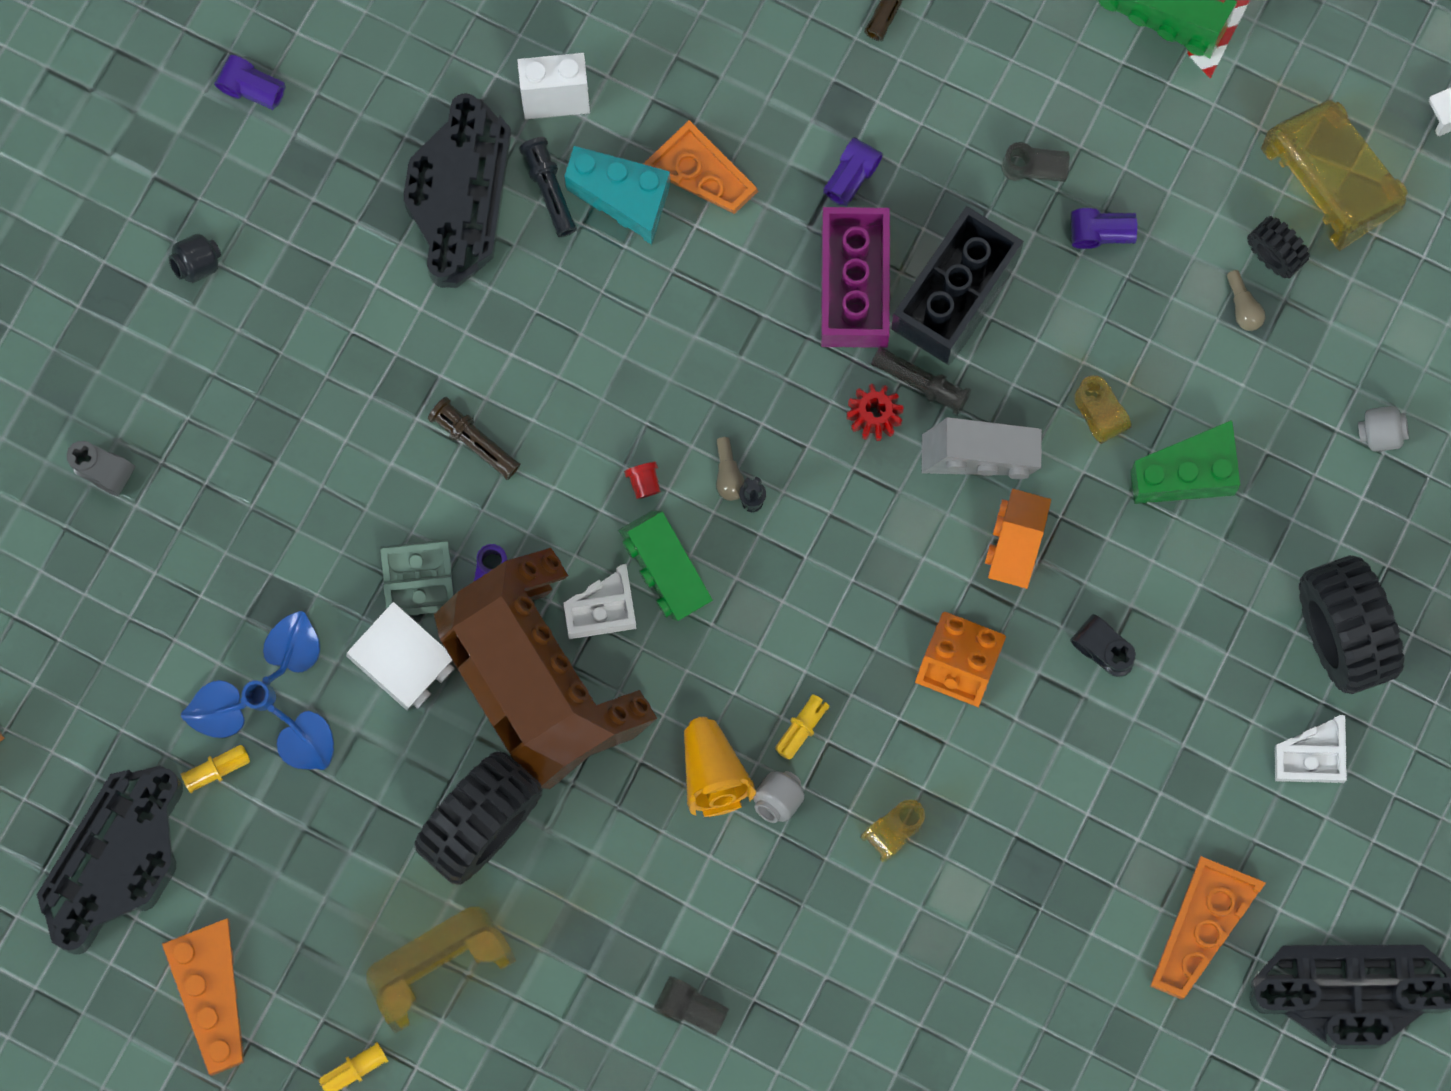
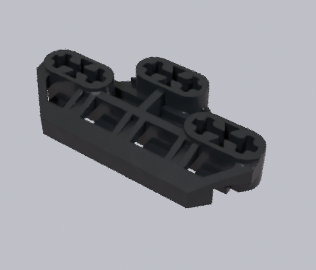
M468 93L460 94L452 100L448 121L410 158L404 188V203L407 213L415 221L429 245L427 267L430 278L436 286L441 288H458L494 258L511 141V128L499 115L498 119L483 100L477 99L474 95ZM466 110H471L467 114V125L465 128L467 142H464L463 147H457L461 144L462 115L465 114ZM486 118L492 123L490 137L496 138L495 143L479 141L480 136H484ZM480 161H486L483 181H489V186L472 184L473 180H477ZM424 168H429L425 172V184L423 185L425 200L421 202L420 206H416L415 204L419 202V189L421 190L422 184L420 173L423 172ZM473 204H479L477 225H483L482 230L466 228V223L471 224ZM447 233H452L453 235L449 237V250H447L446 255L448 267H445L444 272H438L442 268V255L445 252L443 239L447 237ZM467 247L473 248L472 253L475 257L478 256V262L465 271L460 272V268H464Z
M159 765L136 772H131L128 769L109 775L37 893L41 913L46 918L51 943L70 954H82L90 948L105 923L135 910L147 911L157 903L177 868L176 860L172 855L169 816L182 796L183 784L174 772ZM138 780L129 795L134 800L133 802L120 795L121 793L124 794L130 785L129 781ZM161 782L166 784L169 782L172 788L169 791L166 789L161 791L158 786ZM150 795L163 803L162 808L157 803H153L148 799ZM115 812L117 816L103 837L108 842L106 844L97 839L95 835L99 836L111 814ZM142 812H151L154 817L150 821L147 819L143 820L140 815ZM86 853H88L93 857H91L85 869L83 870V872L77 880L79 883L83 884L82 886H80L77 883L71 881L69 878L74 877L81 863L85 859L87 855ZM154 858L158 860L162 858L165 866L163 868L158 866L155 868L151 863ZM143 872L157 880L156 884L154 885L150 880H146L141 876ZM136 888L144 889L147 895L145 898H137L133 892ZM60 895L67 899L54 918L51 908L56 906L61 898ZM88 902L96 903L99 908L95 912L93 910L89 911L85 906ZM77 915L91 924L89 928L75 920ZM69 932H77L80 936L79 941H70L67 938Z
M1283 945L1251 981L1250 1002L1252 1007L1259 1013L1286 1015L1331 1048L1374 1049L1386 1044L1392 1037L1423 1013H1444L1451 1010V969L1424 945ZM1342 961H1345L1346 979H1342V974L1316 975V968H1342ZM1390 961H1394L1395 978H1391V974H1365V968H1390ZM1425 961H1430L1444 974V977H1440V974H1415L1414 968H1422L1426 965ZM1293 962H1296L1297 978H1293V975H1267L1276 964L1280 969H1292ZM1268 988L1271 995H1281L1283 992H1285V995H1294L1303 988L1304 994L1310 995L1311 999L1303 1004L1302 998H1290L1287 1001L1286 998H1276L1268 1004L1267 999L1261 998L1260 994ZM1408 988L1410 994H1421L1424 991L1425 994H1434L1443 988L1444 993L1450 994V999L1444 1002L1442 997H1431L1428 1000L1427 997H1417L1409 1002L1408 998L1402 997L1401 993ZM1285 1001L1288 1007H1282ZM1339 1023L1341 1029H1353L1355 1027L1357 1029H1367L1375 1023L1376 1029H1382V1034L1375 1039L1374 1033H1362L1359 1036L1358 1033H1348L1340 1039L1339 1034L1333 1033L1332 1029Z

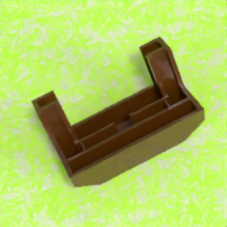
M552 548L503 562L458 591L434 614L440 641L509 754L537 779L541 787L545 789L554 787L590 755L633 740L658 719L640 690L596 705L587 688L583 685L533 602L534 600L546 597L553 590L550 586L551 583L564 580L569 576Z

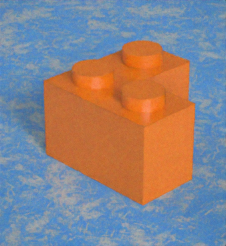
M1013 488L1009 501L1002 499L993 535L999 537L997 545H989L985 564L991 565L988 578L1028 588L1052 499Z

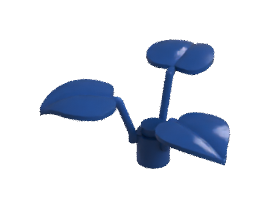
M298 611L276 624L265 639L263 648L264 658L269 664L280 666L276 672L268 677H263L262 682L251 681L247 683L242 690V698L239 690L234 685L220 680L210 682L197 692L190 704L182 711L181 718L189 726L202 734L215 738H227L238 733L244 726L245 718L241 709L248 706L259 711L268 710L290 726L283 729L277 739V750L282 760L298 769L325 770L329 767L334 753V738L329 724L322 716L311 711L302 712L294 722L274 706L276 693L270 686V683L283 675L287 668L296 673L308 670L316 663L320 655L319 637L307 614L303 611Z

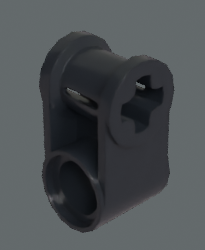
M1092 614L1070 639L1077 650L1096 662L1108 674L1114 677H1122L1131 672L1136 656L1134 647L1099 616ZM1121 653L1126 655L1125 663L1123 661H1119L1117 664L1113 662L1114 655L1119 656Z

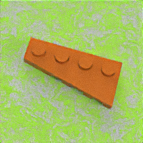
M228 918L162 944L210 1076L244 1063L240 1018L237 1006V988L233 967V949L231 948L230 920Z

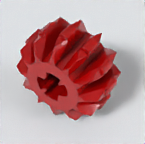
M873 383L869 384L868 393L859 388L856 390L857 399L850 398L848 401V406L852 410L847 412L846 417L847 420L854 421L851 430L856 432L864 429L862 434L864 440L869 438L870 433H874L875 440L879 442L882 439V431L891 437L894 435L893 426L897 427L902 424V419L898 415L903 413L904 407L903 405L895 404L899 399L897 393L887 396L888 386L886 385L881 387L880 392H876ZM870 408H876L877 412L880 413V417H874L873 413L870 412Z

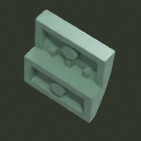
M448 539L380 547L386 609L394 602L407 615L436 613L454 596Z

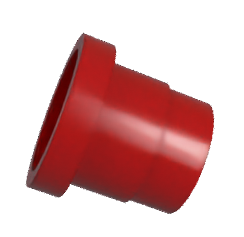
M656 461L641 464L624 471L626 478H630L637 499L653 496L661 492L655 471L658 469Z

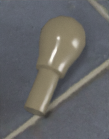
M1233 270L1226 277L1235 296L1233 300L1236 322L1245 331L1257 330L1264 324L1266 318L1265 310L1254 299L1251 292L1247 291L1239 271Z
M721 437L716 440L720 459L716 489L719 496L725 500H738L740 498V488L745 479L739 471L736 461L733 460L730 438Z

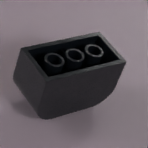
M966 206L893 313L891 330L945 364L950 365L963 349L1011 276L1020 258L1024 241Z

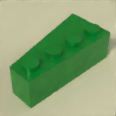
M1096 0L1106 10L1118 11L1126 15L1135 25L1147 26L1157 31L1161 38L1171 42L1176 41L1186 46L1190 53L1196 56H1205L1209 59L1226 32L1237 4L1235 0H1225L1224 3L1218 0Z

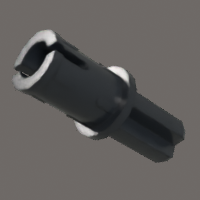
M755 477L754 480L746 478L740 488L739 497L743 508L748 507V512H758L766 499L765 487L762 485V480L758 477Z

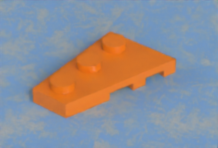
M690 120L643 163L644 165L670 171V183L733 214L758 192L757 187Z

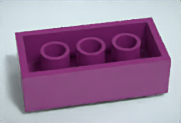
M823 207L821 347L888 348L890 336V208Z

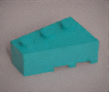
M574 146L565 173L566 190L600 212L602 210L616 219L618 224L625 228L628 227L652 245L670 188V171Z

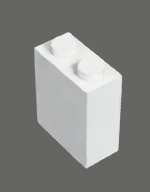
M584 53L517 59L525 119L590 113Z
M394 602L346 654L347 658L407 711L413 705L419 709L432 694L427 690L435 680L442 683L454 670V667L451 665L453 660L447 650Z

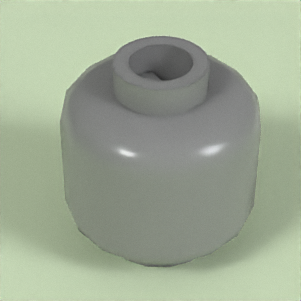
M1396 406L1369 409L1365 413V421L1358 422L1360 441H1367L1368 447L1373 452L1400 449L1404 444V440L1409 439L1406 413H1400Z
M779 771L770 772L757 787L753 799L755 803L754 808L759 816L771 823L789 820L804 801V791L800 786V779L789 771L784 773Z

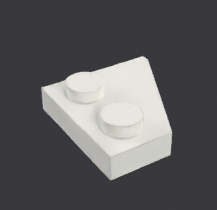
M626 564L617 567V572L602 582L597 580L588 586L584 593L576 594L563 603L569 639L637 629Z
M1345 715L1334 717L1318 727L1315 726L1301 735L1290 738L1275 746V781L1344 783L1347 780Z

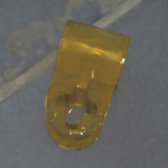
M1091 375L1081 382L1075 393L1074 400L1085 418L1092 435L1100 444L1131 428V421L1126 410L1118 402L1104 378ZM1087 390L1090 393L1096 391V393L1098 394L1097 398H1095L1093 395L1088 397L1086 395Z
M904 800L884 817L873 823L860 837L863 841L868 840L881 855L880 860L882 863H885L921 830L925 821V810L915 800ZM905 809L915 810L919 815V821L914 825H905L899 817L901 812Z

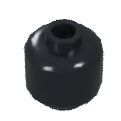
M194 234L175 243L171 249L172 255L168 257L171 269L178 279H185L187 282L195 283L217 271L218 258L221 257V252L213 239L208 240L201 234Z

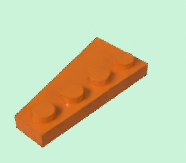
M1201 856L1150 987L1183 1000L1266 882Z

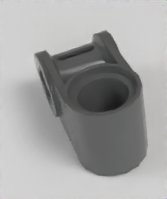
M86 441L73 443L68 448L66 454L67 461L76 475L117 497L120 496L135 469V466L126 459ZM89 455L91 459L89 463L83 461L80 464L77 460L79 457L85 458Z

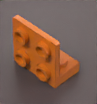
M943 612L924 655L915 683L979 708L1006 636L948 612Z

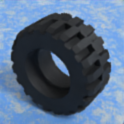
M1349 555L1306 571L1300 578L1299 599L1303 608L1302 613L1307 624L1308 633L1313 641L1314 649L1318 653L1323 668L1326 669L1330 680L1342 692L1355 694L1396 679L1404 668L1403 643L1400 639V630L1398 623L1395 621L1392 606L1387 600L1386 592L1381 587L1375 572L1371 571L1370 565L1364 562L1361 557Z
M500 751L491 753L489 757L483 759L478 766H475L456 785L454 790L446 796L440 806L432 813L414 842L416 852L450 883L463 884L494 857L530 815V812L535 808L538 803L537 801L542 796L543 791L540 782L507 753Z

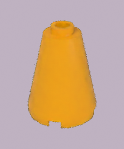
M698 717L690 721L689 726L684 730L687 804L690 812L696 816V810L702 811L704 817L723 815L741 808L740 801L747 796L749 802L754 799L756 794L754 783L718 723L708 717Z

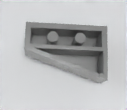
M947 417L922 434V473L984 476L1006 475L1012 479H1027L1030 474L1041 468L1042 429Z

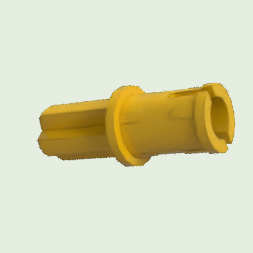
M812 694L798 716L791 718V726L775 747L779 755L788 760L792 759L806 738L814 735V727L830 708L826 702L821 704L823 699Z
M239 745L215 758L207 757L208 761L181 773V777L191 794L217 779L219 782L222 781V776L248 764L250 758L246 749Z
M377 1042L351 1059L349 1056L346 1057L347 1061L320 1077L319 1083L324 1091H339L357 1079L359 1082L363 1081L362 1076L383 1063H387L388 1059Z

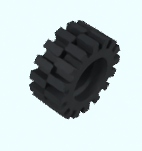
M1266 217L1247 236L1249 240L1248 245L1252 247V252L1258 255V260L1260 262L1263 261L1266 264L1265 267L1269 270L1273 269V273L1277 276L1280 274L1282 278H1291L1310 257V253L1307 252L1309 250L1308 247L1302 244L1304 242L1302 238L1295 235L1296 232L1288 228V224L1285 222L1281 224L1280 219L1276 217Z

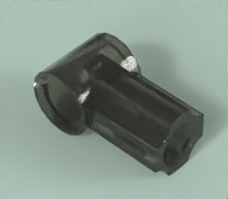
M1016 142L1007 149L1001 167L1003 174L1013 181L1033 178L1066 182L1070 157L1067 151L1032 148L1027 143ZM1020 157L1025 161L1026 165L1016 166L1010 158Z
M669 976L653 1007L679 1022L684 1020L715 1037L729 1011V1008L697 993L696 988L672 976Z

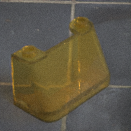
M1328 99L1280 122L1268 130L1261 150L1270 161L1280 157V166L1284 168L1288 165L1325 214L1322 219L1326 225L1331 222L1335 234L1330 236L1329 239L1338 251H1341L1404 208L1406 204L1405 196L1407 195L1404 184L1399 179L1392 177L1348 120V114L1341 103H1334Z
M476 906L466 908L369 967L366 974L368 988L385 1021L395 1033L411 1025L408 1019V1012L412 1003L417 1001L409 985L468 949L477 964L480 962H493L502 970L516 962L514 954L504 936L485 909Z

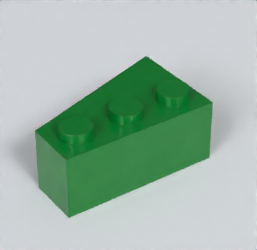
M1228 421L1135 460L1130 471L1134 504L1235 496L1241 484L1233 421Z
M652 510L618 530L624 539L622 543L632 559L635 557L640 565L641 570H639V573L648 588L653 586L659 596L656 603L666 618L671 616L673 620L679 621L713 601L663 511Z

